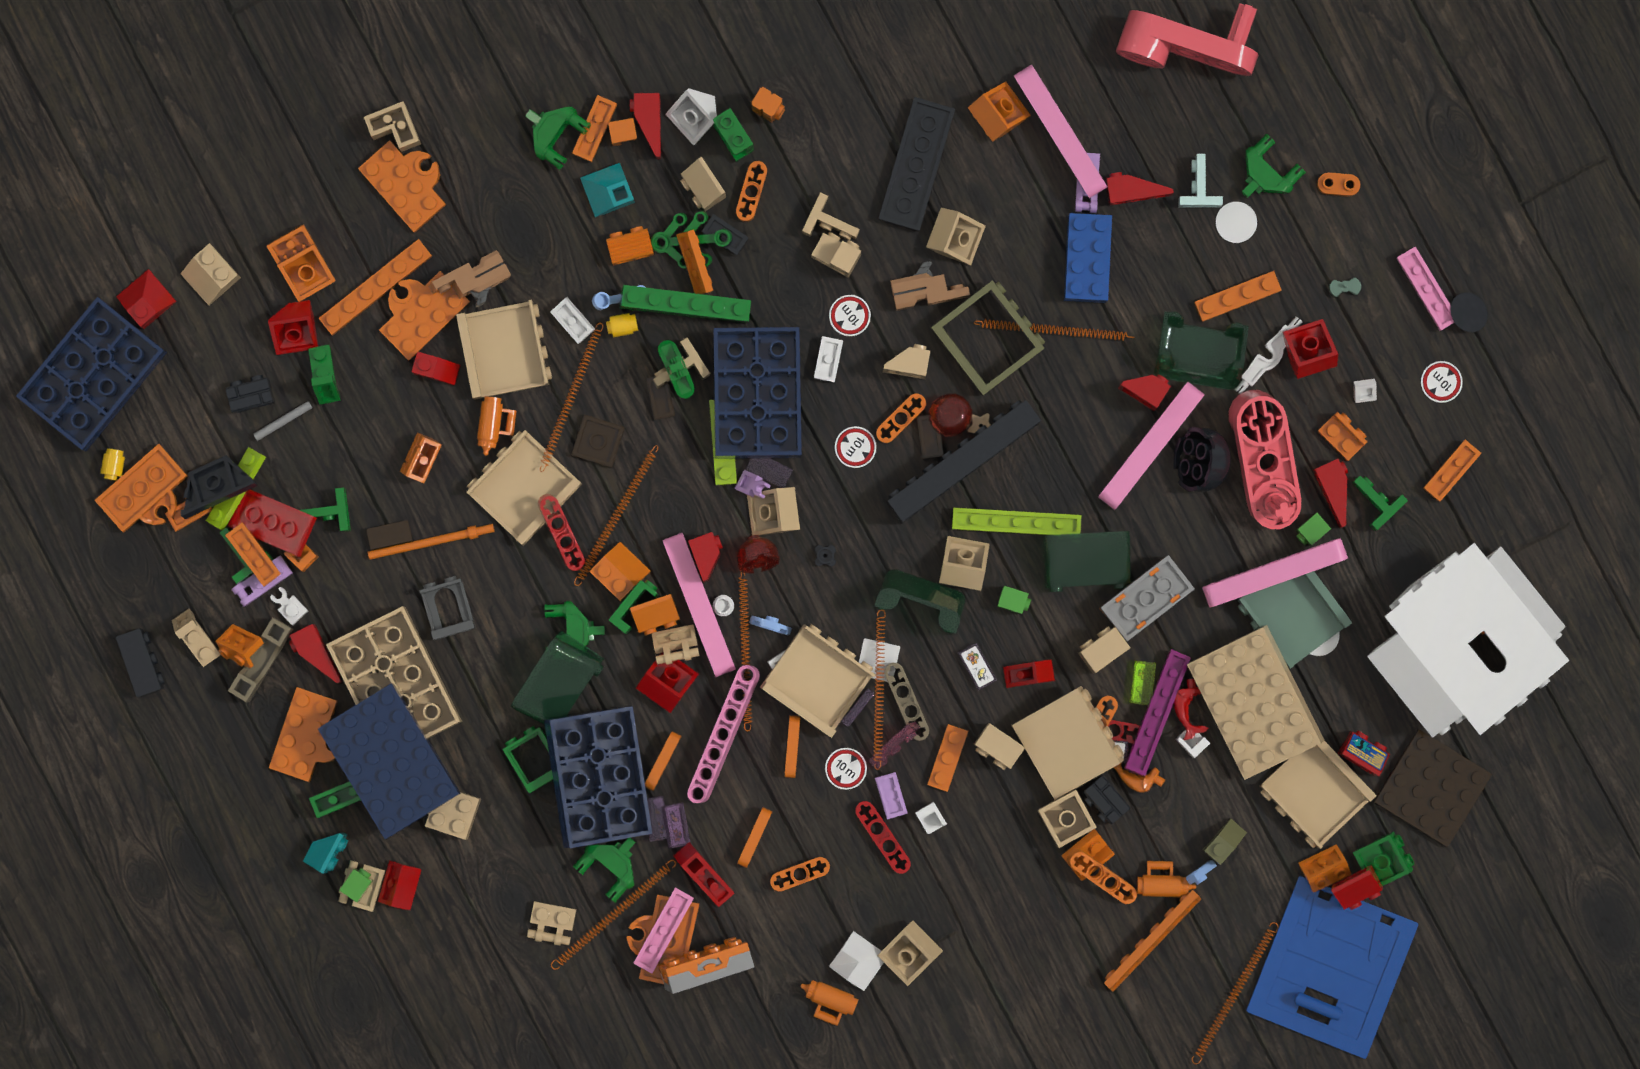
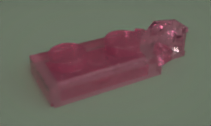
M916 722L906 725L881 748L883 750H878V752L883 754H875V756L869 759V762L876 769L880 767L879 761H882L881 767L886 765L888 757L897 754L902 749L900 745L904 741L908 743L917 736L915 732L920 728Z

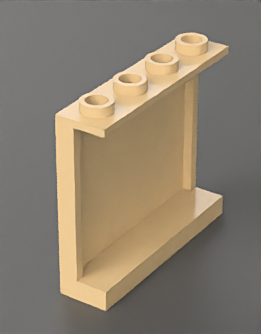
M529 300V302L469 314H456L472 398L474 400L485 398V396H496L549 385V379H552L550 366L546 367L544 359L548 358L546 346H542L540 338L544 337L542 325L537 324L536 317H540L538 304H533V301Z
M526 430L523 433L519 431L511 439L513 443L508 449L506 447L502 448L496 455L498 459L493 464L489 462L483 468L482 472L484 474L479 479L475 477L467 485L469 488L467 493L523 546L546 523L538 507L539 498L544 494H551L562 506L582 485L551 454L545 453L552 458H543L542 456H546L544 452L547 451ZM546 500V505L543 507H547L551 514L555 513L551 507L553 502Z
M812 624L809 627L803 625L760 688L832 738L836 732L835 728L871 677H875L876 674L871 672L873 667L862 661L860 664L854 660L855 654L847 649L843 652L837 648L839 643L828 636L825 639L819 635L822 631Z
M1082 686L1012 725L1054 800L1124 761L1122 749L1119 745H1115L1110 728L1104 726L1101 721V712L1097 707H1093L1090 701L1092 700L1090 693L1087 689H1083Z
M1325 741L1287 759L1260 785L1263 789L1260 793L1268 801L1272 799L1277 804L1275 809L1283 817L1287 815L1292 820L1290 825L1298 833L1302 831L1307 836L1305 841L1312 848L1316 846L1319 849L1365 804L1371 802L1376 797L1375 793Z

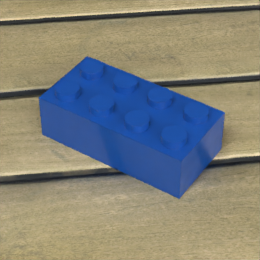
M1069 213L1064 301L1107 303L1112 215Z

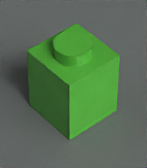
M1315 513L1296 529L1298 533L1296 537L1304 546L1306 544L1312 546L1331 528L1318 513Z
M1003 586L997 607L1022 614L1023 610L1028 611L1031 599L1028 598L1029 593Z
M355 868L339 891L355 902H359L374 880L370 878L371 874L365 869L360 868L358 870Z

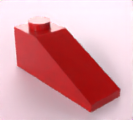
M634 93V99H630V112H634L635 119L656 159L659 160L661 159L660 94Z
M1122 172L1109 174L1110 178L1105 180L1109 206L1172 196L1174 193L1172 188L1130 175H1122Z
M1336 459L1314 469L1313 473L1340 529L1346 526V474L1348 470L1343 461L1340 462L1339 459Z
M311 624L290 635L291 640L289 644L294 653L298 652L300 656L336 683L340 684L343 682L315 624Z
M690 842L674 855L680 866L718 907L735 894Z

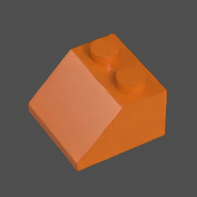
M1007 82L984 93L968 107L973 117L978 121L992 142L1004 136L1031 116Z
M619 542L589 572L622 602L638 582L643 580L651 571Z
M671 594L630 608L638 632H644L645 636L657 632L656 628L663 625L665 629L676 626V621L680 620Z

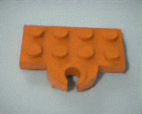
M389 140L358 169L415 233L447 205L433 190L440 177L439 165L437 162H434L430 170L422 171L420 167L421 162L430 159L431 155L421 151H414L404 156Z
M441 271L426 285L411 279L398 282L401 287H405L408 290V296L405 299H399L394 289H391L389 293V308L394 316L379 331L408 361L440 332L456 314L470 303L466 297L459 299L452 285L444 293L440 294L438 291L433 294L429 288L431 282L444 276Z
M158 444L96 498L95 501L123 533L139 519L146 524L162 525L166 521L158 517V508L165 506L168 509V514L171 517L174 516L177 500L172 490L188 475L166 450Z
M296 687L269 768L310 782L317 762L327 763L334 761L336 758L328 748L318 728L332 720L338 701Z
M658 894L653 915L641 916L630 924V929L640 928L644 932V937L641 940H635L632 936H627L629 947L636 955L639 954L670 897ZM692 902L653 973L641 968L639 979L664 984L658 965L663 964V960L666 958L675 957L678 959L684 957L683 953L689 951L699 903Z

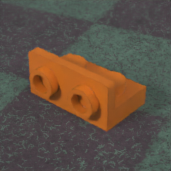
M1336 412L1317 432L1346 461H1349L1367 443L1365 440L1367 436L1359 428L1355 430L1350 425L1352 421L1347 415Z
M234 624L215 641L222 657L232 659L239 666L244 665L250 669L254 666L250 657L264 644L261 637Z
M1093 829L1061 855L1073 872L1083 881L1086 877L1074 870L1067 861V856L1072 850H1083L1101 864H1104L1113 857L1114 852L1099 833ZM1080 857L1074 858L1076 862L1085 866L1086 863ZM1091 867L1089 870V875H1091L1099 867Z
M1337 844L1298 863L1312 892L1324 889L1351 875L1348 863Z

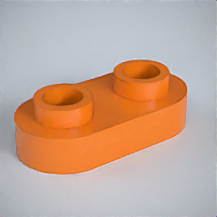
M1324 173L1317 181V188L1325 195L1349 197L1359 191L1360 181L1352 174ZM1325 180H1331L1332 186L1327 187L1325 185ZM1351 181L1353 188H1347L1346 182Z

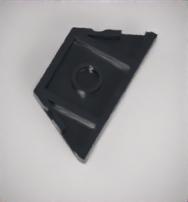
M225 455L188 472L187 488L184 492V499L186 501L184 510H181L180 514L184 519H187L258 485Z

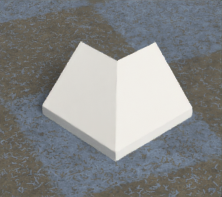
M688 88L668 110L666 116L693 145L711 128L717 113L715 96Z
M853 931L829 967L864 991L884 962L877 956L881 950Z

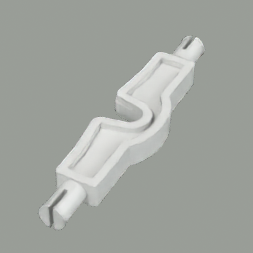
M1295 316L1288 326L1284 325L1265 345V348L1272 354V359H1266L1260 354L1254 358L1249 368L1241 376L1242 381L1234 389L1237 392L1243 386L1238 394L1243 393L1248 386L1252 387L1265 371L1271 370L1279 363L1283 356V349L1286 347L1283 331L1299 327L1302 323L1301 320L1294 325L1299 319Z

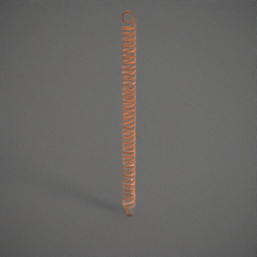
M985 319L984 324L986 321V328H988L987 320ZM997 320L996 325L998 322V329H1000L999 321ZM1009 321V322H1008V326H1009V323H1010V331H1011V330H1012V327H1013V323H1012V326H1011V322ZM1033 323V325H1034V333H1035V332H1036V329H1037V325H1036V328H1035V324ZM1041 324V325H1040V329H1041V326H1042V333H1044L1045 326H1044V329H1043V325ZM1053 325V326H1052V330H1053V327H1054V334H1056L1057 327H1056V330H1055V326ZM1065 326V328H1066V335H1068L1069 328H1068V331H1067V327ZM1073 327L1072 332L1074 329V336H1076L1075 328ZM1085 328V329H1084V333H1085V330H1086V337H1088L1089 330H1088V333H1087V329ZM1097 329V331H1098V338H1100L1101 331H1100V334H1099V330ZM1105 330L1104 335L1106 332V339H1108L1107 331ZM1109 330V332H1110V339H1112L1113 332H1112V335H1111V331ZM1117 331V332H1116V336H1117V333H1118V340H1120L1121 333H1120V336H1119V332Z
M593 331L594 333H592V334L601 336L600 334L596 333L595 331ZM577 370V373H578V374H575V376H576V375H580V376H583V377H584V375H582V374H580V373L578 372V371H580V370ZM575 388L569 389L570 392H572L571 390L578 391ZM574 392L568 393L569 396H567V397L576 399L575 397H573V396L570 395V394L577 395L576 393H574ZM567 398L568 400H565V402L569 401L574 403V401L570 400L569 398ZM560 417L561 419H557L558 421H559V420L567 421V420L563 419L562 417ZM560 425L554 426L555 429H557L556 427H559V428L564 429V428L561 427ZM559 429L553 430L554 433H556L555 431L562 432ZM555 436L550 437V439L553 438L559 440V438ZM553 444L547 445L548 448H550L549 446L556 447V446L553 445ZM545 454L546 456H542L543 458H544V457L552 458V457L548 456L547 454Z
M631 482V484L634 486L633 488L638 489V488L634 485V484H636V483ZM626 489V490L630 493L629 495L634 496V495L630 492V491H632V490ZM622 496V497L626 500L625 502L630 503V502L626 499V498H628V497ZM618 503V504L622 507L621 509L626 510V509L622 506V505H624V504ZM614 510V511L618 514L617 516L622 517V516L618 513V512H620V511ZM610 517V518L614 521L613 523L618 524V523L614 520V519H616V518ZM606 524V525L610 528L609 530L614 531V530L610 527V526H612V525ZM602 531L606 535L605 537L609 538V536L606 534L608 532ZM598 538L602 542L601 544L605 545V543L602 541L604 539ZM594 545L598 549L597 551L601 552V550L598 548L600 546ZM590 552L594 556L593 558L597 559V557L594 555L596 553ZM586 559L590 563L589 565L593 566V564L590 562L592 560ZM583 566V568L586 570L585 572L589 573V571L586 569L588 567ZM578 573L582 577L581 579L585 580V578L582 576L584 574Z
M740 595V596H745V597H740V598H739L740 600H746V601H748L747 599H741V598H746V597H748L747 595ZM739 606L740 608H746V609H741V610H747V609H749V608H747V607H741V606ZM739 610L740 612H746V613H741V614H740V616H746V617H742V618H747V617H749V616H747V615H742V614H747V613H749V612ZM740 618V620H746V621H742V622H747V621H749V620H747V619H742V618ZM749 624L742 625L740 628H746L743 626H748ZM750 636L743 637L741 640H746L744 638H749ZM750 640L741 642V644H745L744 646H749L750 644H746L744 642H749ZM741 646V648H745L744 650H749V649H750V648H746V647H744V646ZM741 650V652H745L744 654H741V656H745V658H750V656L745 655L749 654L750 652ZM743 719L744 721H750L744 723V728L746 723H751L752 721Z
M874 734V736H875L874 740H875L876 738H883V737H880V736H876V734Z
M626 898V900H627L628 903L630 902V903L634 904V902H633L632 899H631V901H630V900H628V899ZM613 909V910L615 911L616 915H617L616 917H618V914H617V913H619V912H618L617 910ZM601 919V921H602L603 924H604L603 927L606 928V925H605V924H607V923H606L604 920ZM571 946V948H572L573 951H574V950L577 951V952L579 951L577 947H576V949H574V948ZM558 957V958L560 959L561 963H562L561 965H563V962L566 963V959H565V958H564V960H563V959H561L560 957Z
M1244 968L1248 972L1247 974H1249L1250 972L1248 970L1250 969ZM1240 975L1243 979L1238 978L1239 981L1246 980L1244 975ZM1236 982L1239 986L1234 985V987L1236 989H1243V987L1240 985L1242 983ZM1230 992V994H1231L1232 996H1234V995L1239 996V994H1238L1237 992H1235V993ZM1222 1006V1008L1225 1010V1011H1223V1012L1229 1013V1012L1225 1009L1226 1007ZM1205 1034L1210 1039L1209 1041H1213L1210 1038L1212 1036ZM1201 1052V1053H1198L1197 1055H1198L1199 1057H1201L1200 1055H1204V1053Z

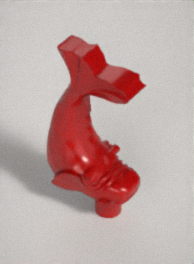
M1194 679L1187 680L1188 688L1178 690L1173 703L1175 713L1186 730L1183 740L1193 739L1196 733H1203L1209 729L1206 726H1194L1189 723L1188 705L1195 695L1201 694L1199 688L1196 687Z

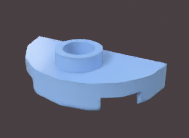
M751 615L749 621L752 625L787 636L790 635L792 630L791 627L779 624V619L771 616H766V619Z
M1209 860L1199 869L1186 877L1187 882L1190 885L1194 882L1197 885L1207 879L1205 874L1217 866L1213 860Z

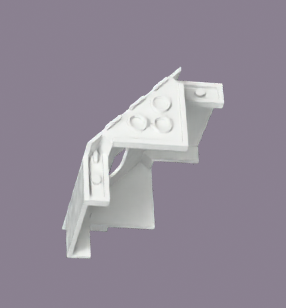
M1475 543L1460 554L1455 551L1412 583L1389 606L1392 611L1385 618L1397 633L1367 656L1431 737L1438 733L1440 735L1445 734L1451 729L1450 724L1453 722L1458 724L1465 718L1481 735L1493 724L1495 726L1500 724L1505 719L1504 715L1513 707H1519L1528 700L1527 696L1537 687L1541 689L1550 682L1549 677L1569 661L1556 644V640L1562 636L1560 632L1565 628L1562 621L1501 546L1486 557ZM1482 631L1505 658L1506 665L1500 673L1491 672L1468 644Z

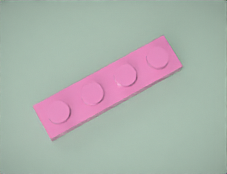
M1414 247L1396 258L1439 331L1455 323L1451 316L1450 303L1417 248Z
M675 887L636 957L634 964L653 973L694 897Z

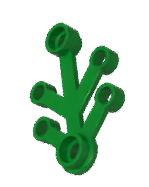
M704 211L697 212L694 215L693 221L684 232L696 231L701 224L708 220L707 213ZM684 213L676 214L673 217L672 223L664 232H657L651 238L653 250L657 253L666 252L677 261L678 266L681 268L687 267L681 263L683 256L673 247L678 246L679 242L677 237H672V235L679 226L687 222V216ZM698 214L704 216V221L698 220ZM678 216L683 217V223L677 221ZM720 229L715 234L697 235L699 244L716 243L718 246L724 247L732 240V234L727 229ZM722 233L727 235L726 241L721 240L720 236ZM660 238L664 239V246L659 245L658 240ZM702 253L703 256L708 258V263L705 266H709L712 263L711 255Z

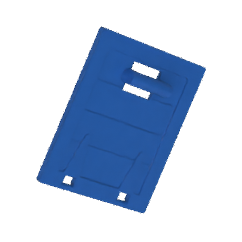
M1299 876L1246 1011L1366 1059L1416 933L1418 923L1364 901H1361V906L1350 910V908L1344 910L1332 893L1331 888L1325 887L1321 889L1332 894L1329 901L1318 897L1320 890L1312 892L1307 879ZM1381 915L1394 919L1391 926L1380 922ZM1306 987L1337 998L1336 1006L1304 994ZM1301 1006L1329 1017V1024L1326 1025L1296 1013L1298 1007Z

